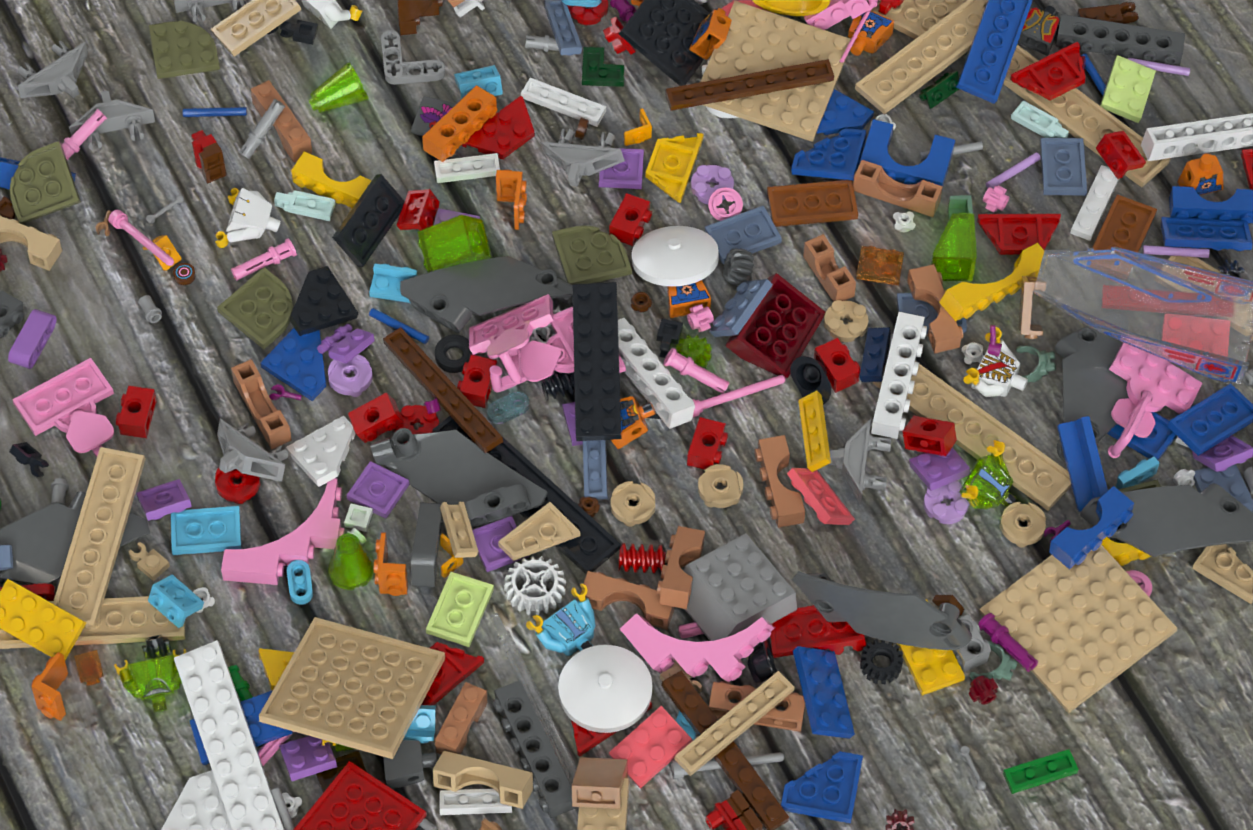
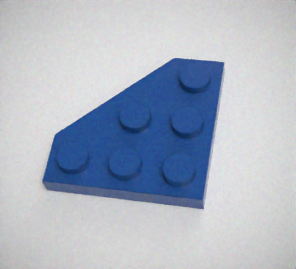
M834 89L816 134H837L845 128L862 130L874 116V111Z
M845 128L839 131L838 136L832 139L827 137L814 144V148L806 152L802 150L796 153L791 167L792 175L854 181L867 138V131Z
M293 328L260 363L262 369L311 401L326 387L323 354L317 350V347L321 344L320 330L299 336L295 328Z
M839 751L823 764L820 763L805 772L802 777L785 784L781 802L782 808L787 812L851 824L863 755Z

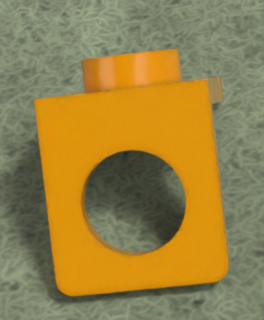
M643 108L640 109L639 117L642 126L624 132L625 146L635 143L639 144L652 137V125Z
M167 235L158 236L152 240L153 243L174 259L172 266L181 261V256ZM154 255V257L156 258V260L158 261V263L164 271L172 267L166 265L162 260H160L157 256Z
M442 533L440 535V545L452 556L441 566V575L443 578H446L450 572H454L464 562L463 558L454 557L450 540Z

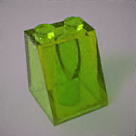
M963 212L952 214L933 252L931 265H935L936 271L941 273L943 281H973L977 259L974 214Z
M459 215L417 232L419 237L418 244L424 256L423 264L428 273L463 263L492 258L485 227L481 219Z

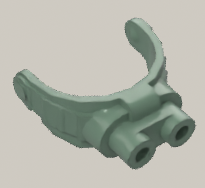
M1018 346L1016 348L1018 353L1028 352L1039 357L1036 369L1032 373L1022 376L1027 378L1028 382H1036L1043 375L1056 370V364L1053 362L1056 359L1054 351H1039L1032 346Z
M988 641L991 650L999 656L1001 664L997 669L989 673L977 674L970 672V678L974 680L984 675L988 679L996 678L1001 680L1004 678L1010 681L1013 675L1011 669L1015 670L1018 662L1011 659V656L1006 654L999 645Z

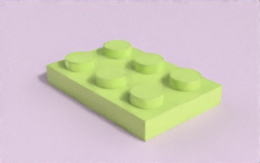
M1117 55L1100 106L1109 112L1139 123L1156 70Z
M450 572L426 627V634L470 647L493 593L494 585Z

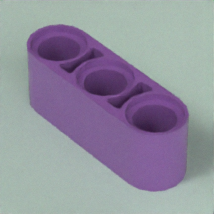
M37 309L32 310L11 347L8 361L28 369L33 368L55 328L56 316Z

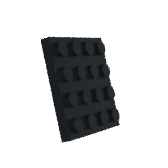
M643 0L618 34L675 83L683 86L687 84L704 60L699 55L690 51L689 48L700 24L710 13L695 0ZM710 34L708 35L707 40H710V39H711V35H710Z

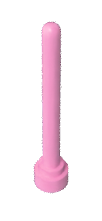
M114 210L109 215L108 220L113 227L124 229L166 265L172 266L174 264V259L128 222V217L124 212Z
M779 375L703 401L692 399L695 404L693 418L699 416L704 409L783 384L786 378L783 375Z

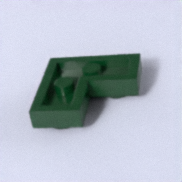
M583 47L582 85L624 87V65L604 64V47Z

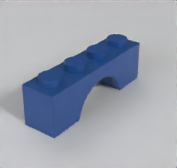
M1172 186L1169 197L1170 217L1248 221V224L1253 223V190L1237 189L1230 199L1223 202H1211L1202 198L1194 187Z
M1113 486L1098 499L1096 513L1099 517V522L1094 527L1086 530H1075L1066 527L1051 540L1049 553L1069 570L1075 564L1080 565L1091 550L1096 551L1100 547L1102 540L1107 536L1109 538L1113 536L1120 524H1126L1132 518L1134 502Z

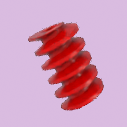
M622 543L619 555V570L623 566L625 572H628L632 566L634 572L637 573L639 568L642 567L643 573H647L648 568L651 567L653 574H656L658 568H660L662 573L663 565H665L666 551H663L662 545H659L657 551H654L651 544L647 551H645L643 544H640L638 550H636L634 544H631L629 550H627L625 543Z

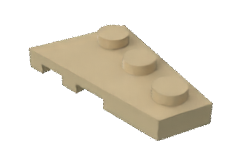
M549 502L498 541V546L515 561L579 537L580 531Z
M1226 544L1207 546L1194 563L1192 569L1252 605L1253 570L1247 564H1243L1236 556V552Z

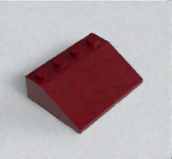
M775 273L767 278L773 284L739 334L730 336L725 346L741 359L777 376L783 375L787 379L790 375L792 362L796 358L801 357L826 312L779 274Z

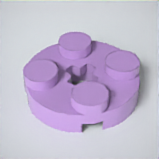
M717 165L699 166L691 179L693 195L695 194L698 200L704 204L709 203L710 196L717 189L724 187L734 189L731 171L728 168ZM714 182L717 185H715L714 188H711L710 184L708 183Z
M359 354L347 364L333 360L328 368L330 387L343 395L358 397L372 382L373 376L370 364L365 357ZM353 371L354 377L348 378L345 373Z
M954 481L932 491L927 487L924 497L925 512L930 518L934 517L939 520V523H957L964 517L969 508L970 500L961 497L962 493L967 491L959 481ZM943 499L951 500L950 506H946V504L941 503V501H943Z

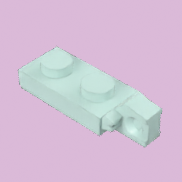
M1022 101L1011 114L1012 120L1045 138H1068L1069 131L1062 128L1057 118L1025 101Z
M296 190L288 194L276 192L274 198L275 206L283 208L284 211L330 221L336 205V201L332 198Z

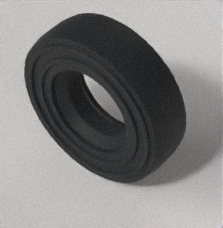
M455 334L443 337L437 343L434 352L438 366L449 373L462 372L465 362L469 363L470 357L473 355L469 349V340L464 336ZM456 347L462 350L463 355L460 359L451 360L446 356V352L450 348Z

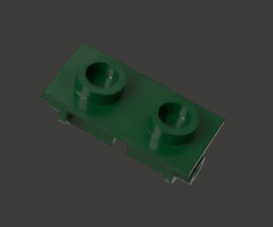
M958 71L945 73L943 77L935 81V86L931 84L921 90L919 97L922 101H928L929 109H932L959 90L956 88L959 81Z

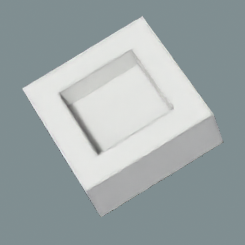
M350 504L344 526L351 529L355 527L357 530L367 532L373 509Z

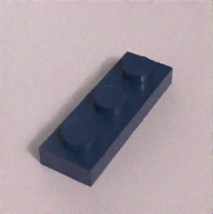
M890 327L868 328L860 370L861 382H882L891 338Z

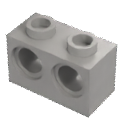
M969 614L958 619L971 632L972 639L966 646L958 650H952L963 672L987 663L991 652L988 641L986 639L983 640L980 635L978 623L972 621ZM969 650H975L978 653L972 654L969 652Z

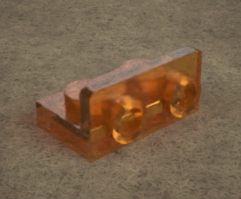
M861 246L856 279L899 286L904 252L894 249H880L874 246Z

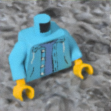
M580 584L582 588L580 595L575 587L571 589L572 595L578 597V602L574 599L544 622L539 615L532 616L536 621V626L531 621H527V628L536 631L535 635L546 649L558 653L563 652L565 655L570 656L577 650L582 651L593 646L590 641L594 638L596 623L589 598H585L587 594L586 585Z

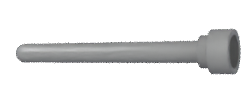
M781 752L745 756L751 765L782 762L785 758ZM671 760L673 779L683 778L684 775H688L675 760ZM710 760L696 772L722 768L716 760Z

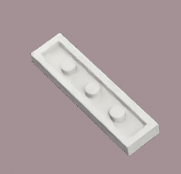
M529 78L521 92V96L525 100L578 120L581 117L588 119L589 124L596 127L606 113V106L533 78Z
M1101 165L1071 228L1070 234L1091 241L1119 181L1110 168Z

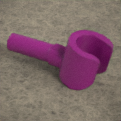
M990 325L988 353L999 357L1002 344L995 343L996 327L995 325Z
M280 384L270 388L277 392V394L272 393L269 395L271 400L275 401L280 397H287L301 401L302 395L285 391L284 387Z
M437 398L432 401H425L423 404L426 406L428 414L441 410Z
M1067 520L1059 527L1046 528L1044 537L1048 534H1054L1055 536L1050 539L1051 543V540L1071 525V522Z

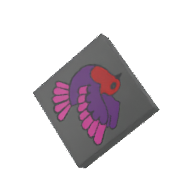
M423 96L411 128V133L421 136L425 135L457 103Z

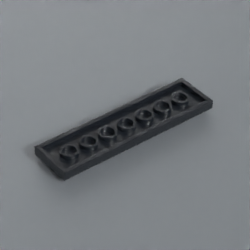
M617 282L572 284L576 441L622 439Z

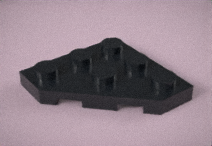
M325 266L308 272L291 313L290 322L299 336L357 319L358 311L329 267Z

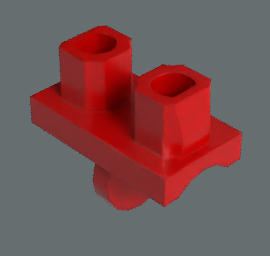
M617 17L610 19L612 26L603 30L606 40L612 43L617 54L625 50L630 55L635 53V48L618 34L623 25Z

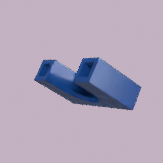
M873 119L860 162L865 160L882 166L890 178L903 184L913 185L925 180L944 186L955 148V139L935 135L928 157L918 165L904 166L896 163L888 153L894 124Z

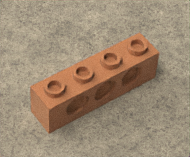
M725 681L713 682L709 708L715 717L720 719L756 690V688L750 685H732ZM792 692L754 724L801 732L805 710L804 696ZM737 699L739 702L732 703L729 700ZM782 706L785 710L780 711L776 707Z

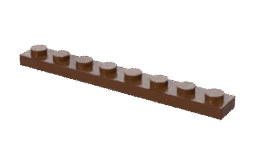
M829 59L667 88L665 95L670 111L831 82L834 81L835 76Z
M401 327L383 338L387 348L432 397L438 399L443 409L484 453H487L503 442V437Z
M682 670L662 681L661 686L698 736L718 721ZM734 741L714 756L720 767L737 790L740 791L767 830H775L789 821L790 817Z

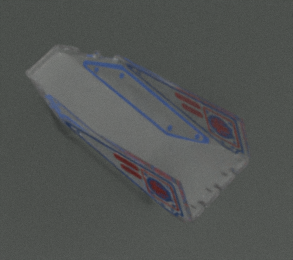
M1111 247L1109 250L1088 248L1087 251L1071 252L1070 249L1044 250L1034 294L1097 332L1225 384H1232V382L1242 383L1249 362H1246L1250 347L1245 344H1251L1253 336V325H1250L1253 324V281L1118 247Z

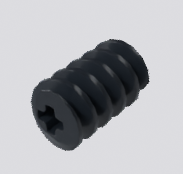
M554 371L550 378L547 377L541 380L545 400L548 401L549 394L552 395L554 400L557 399V392H560L562 397H565L566 390L571 395H574V372L559 373L558 376Z

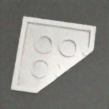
M342 416L304 438L295 441L287 446L286 449L292 459L320 487L338 477L341 471V462L345 461L350 449L349 443L351 439H354L356 433L353 425L345 416Z
M212 770L189 778L161 830H232Z

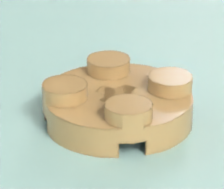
M836 300L825 313L824 327L830 332V336L833 339L838 338L841 342L855 341V338H858L860 335L862 337L867 331L868 315L866 308L852 301ZM847 318L852 322H848V324H843L842 319Z
M723 464L708 467L705 473L700 476L698 480V493L707 507L726 508L739 503L743 493V479L738 472L731 470L730 466ZM718 483H722L723 486H727L723 490L715 488L717 487Z
M633 481L624 482L618 485L612 493L611 511L616 519L628 527L644 523L655 512V494L644 483L633 484ZM629 500L633 502L637 500V506H629Z
M1015 502L1003 511L1000 529L1010 542L1023 548L1038 542L1043 537L1046 528V517L1044 512L1035 504L1028 502L1027 505ZM1019 520L1022 522L1027 521V527H1021Z

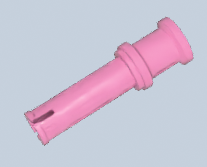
M98 109L70 138L64 139L62 147L67 160L75 152H79V146L107 119Z
M288 238L285 239L284 243L276 247H269L266 253L231 268V271L236 281L270 264L278 265L285 258L295 257L297 253Z
M671 348L664 360L663 365L671 366L680 371L679 374L689 375L721 394L726 391L729 385L728 381L695 364L693 358H686L677 353L675 348Z

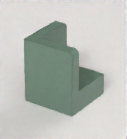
M971 195L949 197L947 209L949 228H971L973 216Z

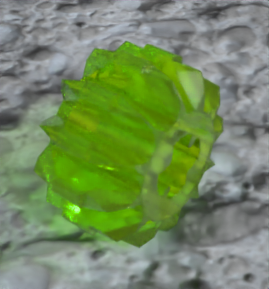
M689 334L686 336V339L680 338L679 344L675 346L677 353L686 358H693L694 363L706 368L708 361L712 358L711 345L707 344L706 337L699 339L698 334L695 338H692Z

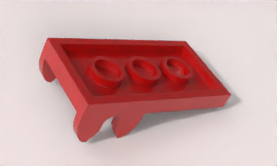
M814 605L797 608L794 612L771 623L774 627L770 635L774 658L794 655L793 650L798 646L820 650L829 649L834 651L836 655H840L846 646H852L858 652L866 647L865 635L856 633L847 622H828Z

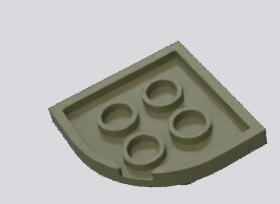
M184 21L149 25L157 79L220 70L215 42L211 35L200 26Z
M59 141L34 150L25 156L18 164L19 166L11 178L10 197L20 224L81 203L62 144Z
M575 226L552 231V238L566 281L571 285L596 283L632 274V268L625 248L613 234L609 235L600 231V228L593 226Z
M264 267L217 307L218 313L264 350L288 327L293 306L290 292L285 284Z

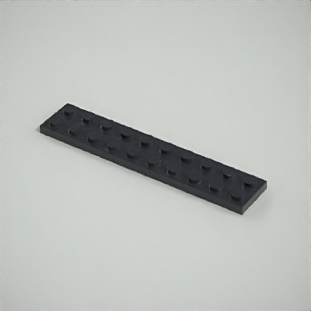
M451 416L433 429V433L457 430L476 444ZM504 437L501 444L487 452L548 492L541 506L520 513L526 520L551 502L580 531L579 537L555 546L586 575L588 571L594 572L620 550L621 543Z

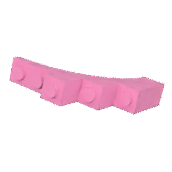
M830 0L829 6L824 11L804 16V19L808 25L826 30L850 15L854 19L871 8L866 0Z
M334 478L327 482L325 492L317 508L293 532L263 546L247 549H225L221 567L223 581L278 585L279 577H283L284 565L288 566L295 560H303L309 565V560L314 559L315 548L339 550L340 541H344L345 528L341 527V520L338 519L339 507H336L337 501H341L342 488L338 486V479Z
M637 613L620 628L622 633L655 671L659 673L667 671L673 666V661L676 660L687 674L695 678L705 673L710 664L719 676L727 682L736 680L742 674V670L746 666L741 659L748 657L759 642L768 639L771 631L774 629L768 620L761 617L748 628L732 636L715 641L692 642L679 640L659 632Z

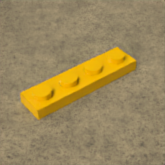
M818 391L798 400L807 468L811 472L831 463L822 395Z

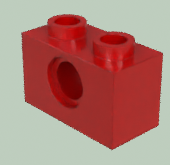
M626 193L609 225V235L613 234L620 242L633 246L636 240L642 237L644 224L649 223L651 219L650 201Z
M838 338L815 348L814 359L825 365L827 377L835 393L859 382L860 366L857 361L852 360L847 346L842 344Z
M471 355L469 363L465 362L462 372L464 378L463 381L459 380L457 388L474 406L486 408L492 390L489 370L491 366L497 365V360Z
M128 385L126 394L123 393L121 398V413L118 412L116 416V426H119L120 435L147 438L157 403L155 389Z
M387 392L348 413L356 435L364 443L373 441L379 435L394 430L398 425L404 423L395 400Z
M913 415L902 431L905 449L947 456L957 441L955 423Z
M699 417L687 455V466L706 470L710 466L720 464L722 458L720 448L721 445H726L728 433L725 432L726 423Z

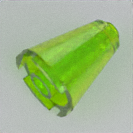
M349 61L310 93L311 99L308 101L313 111L318 109L319 113L363 102L368 100L369 97Z
M347 533L337 539L328 565V573L332 582L339 588L354 590L356 587L367 585L372 579L374 563L358 537Z

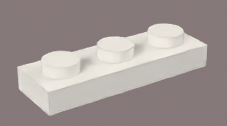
M497 153L447 159L444 162L440 160L434 161L437 183L496 176L497 170H500Z
M495 789L458 790L456 792L451 790L440 791V815L512 813V806L501 804L500 796Z

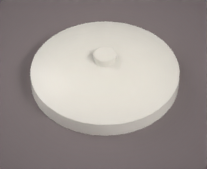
M668 226L653 230L642 236L632 249V265L635 272L644 280L661 286H684L698 282L709 276L715 270L719 261L716 241L708 233L688 226Z
M613 645L592 646L575 654L564 666L558 684L559 700L567 716L582 728L600 733L617 732L632 726L646 713L652 698V679L647 666L631 651Z

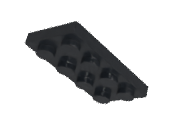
M382 174L375 175L332 238L358 267H364L400 215L405 201Z

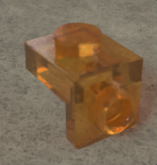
M94 650L75 655L74 658L81 683L86 682L87 686L101 683L100 678H103L104 674L98 651Z

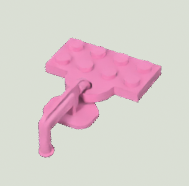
M547 294L470 327L469 349L472 354L487 351L491 359L500 357L511 380L517 385L520 384V348L529 342L533 329L546 327L554 321L553 301L550 295Z
M573 307L553 315L554 321L550 324L556 334L546 344L531 341L520 348L521 383L525 381L538 382L550 377L554 370L559 373L574 372ZM619 355L620 373L626 371V366ZM497 365L490 367V379L494 392H502L517 385L511 380L509 375L500 378L503 372L501 367Z
M1124 339L1127 342H1130L1132 344L1149 350L1148 348H1146L1145 346L1141 345L1133 339ZM1123 342L1109 370L1127 381L1126 390L1129 398L1119 399L1111 411L1113 420L1125 429L1118 441L1108 448L1109 456L1111 458H1118L1134 434L1140 438H1146L1151 434L1155 426V420L1151 412L1160 411L1165 405L1178 414L1190 409L1202 382L1164 358Z
M92 358L12 399L14 406L35 436L56 426L60 431L67 433L66 438L78 453H86L92 450L97 457L99 449L102 447L101 444L109 441L114 435L112 424L106 416L97 414L95 405L113 395L114 392Z

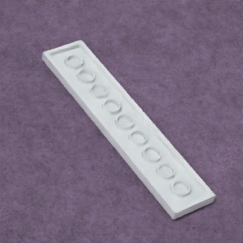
M216 640L175 657L174 661L232 830H285L220 643Z

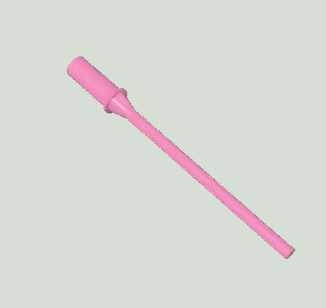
M868 0L871 9L866 11L840 59L841 63L845 61L870 11L877 6L879 0Z

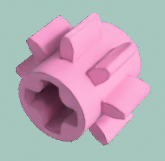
M999 185L995 186L994 189L989 187L983 197V202L987 203L985 208L993 213L997 212L998 209L1003 211L1009 201V196L1005 195L1007 189Z
M701 304L690 308L691 313L687 315V320L691 329H698V332L710 329L709 323H712L714 318L709 307L703 308Z

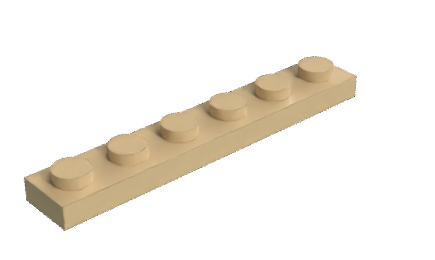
M779 671L776 672L676 754L674 760L690 776L693 775L790 695L795 687Z

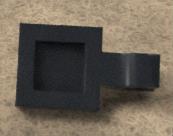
M297 20V24L285 21L280 26V36L285 38L293 36V41L313 45L318 31V24Z
M661 319L656 340L661 341L659 357L666 358L671 344L678 345L683 329L682 322Z
M27 442L13 444L9 452L16 457V460L24 465L29 464L33 476H44L39 466L45 468L49 464L46 460L41 459L42 455Z

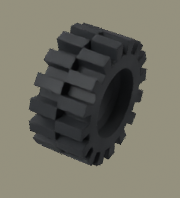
M875 639L873 644L871 642L867 643V647L863 648L860 660L862 674H867L869 681L874 678L873 683L878 684V680H881V684H886V680L889 683L893 682V679H897L902 670V650L899 651L897 644L893 647V642L887 644L884 640H881V643H879L878 639ZM883 655L888 657L891 663L885 668L877 667L873 663V658Z

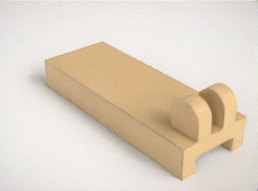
M442 502L440 510L454 557H476L479 551L464 502H459L458 505H448L447 502Z

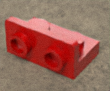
M1124 130L1105 134L1096 146V150L1117 179H1121L1127 171L1143 168L1146 164L1145 159Z
M431 189L408 191L397 222V227L400 230L419 229L424 236L429 235L440 201Z

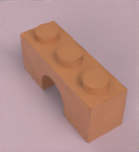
M822 234L805 242L803 257L832 301H846L855 297L856 281L846 266L839 269L834 258V249L825 235Z
M465 682L435 738L436 753L442 754L443 751H448L461 755L467 743V735L473 721L478 722L487 705V690Z

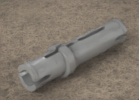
M276 99L273 100L253 132L250 131L247 141L239 150L243 156L251 159L257 147L263 144L267 132L286 107L282 105L283 103Z

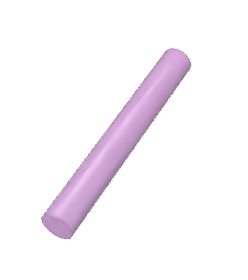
M1128 58V60L1156 71L1189 76L1190 68Z
M1037 152L986 182V187L995 188V186L1000 185L1041 159L1040 155Z
M1144 245L1143 254L1209 258V249Z

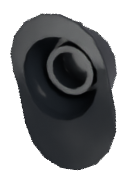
M809 356L796 358L792 362L790 374L801 396L805 397L818 391L822 395L824 405L831 396V384L827 377L825 365Z
M769 638L754 649L748 657V668L756 683L767 681L778 672L774 663Z

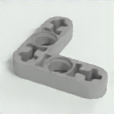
M388 30L381 35L384 75L388 83L430 82L444 78L445 65L442 61L402 62L399 34L394 30ZM388 39H393V47H389ZM390 54H395L398 56V58L395 60H389L387 59V56ZM391 68H395V69H396V75H395V76H392V70H391ZM412 69L421 71L418 75L409 73Z

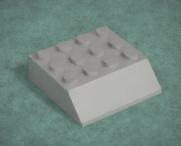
M746 533L687 564L683 570L686 574L693 577L691 595L685 611L696 622L709 641L732 636L748 628L761 617L773 623L797 610L796 592Z

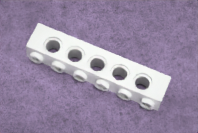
M1253 113L1147 128L1141 147L1148 161L1253 146Z
M898 312L871 434L898 439L899 431H903L905 428L906 418H903V413H908L910 399H907V395L913 393L915 381H912L911 378L912 375H917L919 363L915 361L916 357L921 358L923 344L919 343L920 339H925L927 326H923L925 317Z
M625 318L619 319V355L626 366L625 374L644 398L652 403L656 413L669 429L691 421L695 409L693 400L685 394L681 385L673 379L669 370L661 364L657 355L652 353L645 340L641 339L636 333L633 325H630Z

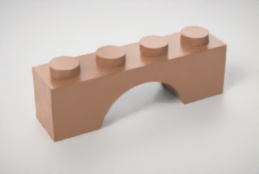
M268 80L251 88L252 103L261 117H263L274 99L286 106L273 126L281 139L283 148L292 161H298L303 152L312 154L311 138L272 83Z
M861 160L853 183L855 192L930 217H934L941 201L943 186L925 180L913 185L897 182L885 173L882 166L865 160Z
M934 264L909 270L907 283L914 300L929 303L938 314V317L929 324L928 338L934 354L960 348V342L964 336L962 327L957 325L956 321L939 303L946 292L942 286L943 279L941 273L936 271Z
M252 359L232 367L233 382L271 450L292 441L290 426L281 410H277L269 398L261 375Z
M785 435L759 439L758 448L755 449V458L757 462L761 463L760 477L767 485L765 487V496L767 501L770 500L772 504L770 506L771 519L776 520L778 528L804 523L805 509L800 492L787 489L780 483L777 477L782 469L789 466L790 453Z
M678 526L676 535H671L669 548H672V550H667L665 563H668V565H663L661 573L663 581L659 580L657 594L660 595L659 604L687 609L693 577L686 574L681 568L701 557L705 531Z
M587 572L583 583L587 587L585 598H589L593 609L602 611L613 602H631L641 609L645 619L652 626L668 630L675 607L659 604L660 595L657 594V590L651 589L644 584L636 585L629 583L622 578L608 577L601 572Z

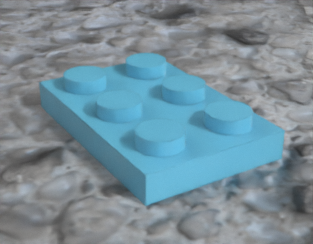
M239 506L191 509L179 513H171L172 554L222 552L225 549H241Z

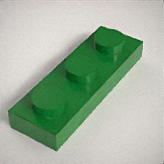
M1070 749L1004 769L1003 776L1011 794L1077 774L1079 769Z

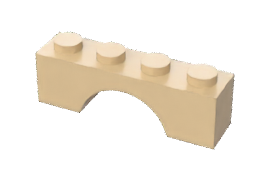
M0 215V244L15 241L25 245L28 248L27 252L30 263L50 271L62 252L60 240L55 235L45 234L34 227H27L14 219L9 220Z
M443 751L433 768L434 787L456 792L468 785H486L497 791L501 804L523 809L533 791L532 772L448 751Z

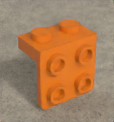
M508 169L497 170V201L514 202L515 230H519L520 223H524L525 218L524 205L526 206L527 181L523 180V172Z
M381 532V538L376 539L377 559H374L375 585H379V592L381 594H390L392 596L407 595L406 564L387 563L386 532Z
M60 652L47 661L44 671L34 678L31 686L37 708L46 717L51 719L54 717L59 721L63 719L66 712L61 693L57 689L68 675L64 655Z

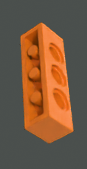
M476 85L422 136L423 150L442 162L448 157L453 156L456 150L462 144H465L475 131L480 130L483 124L496 114V97Z

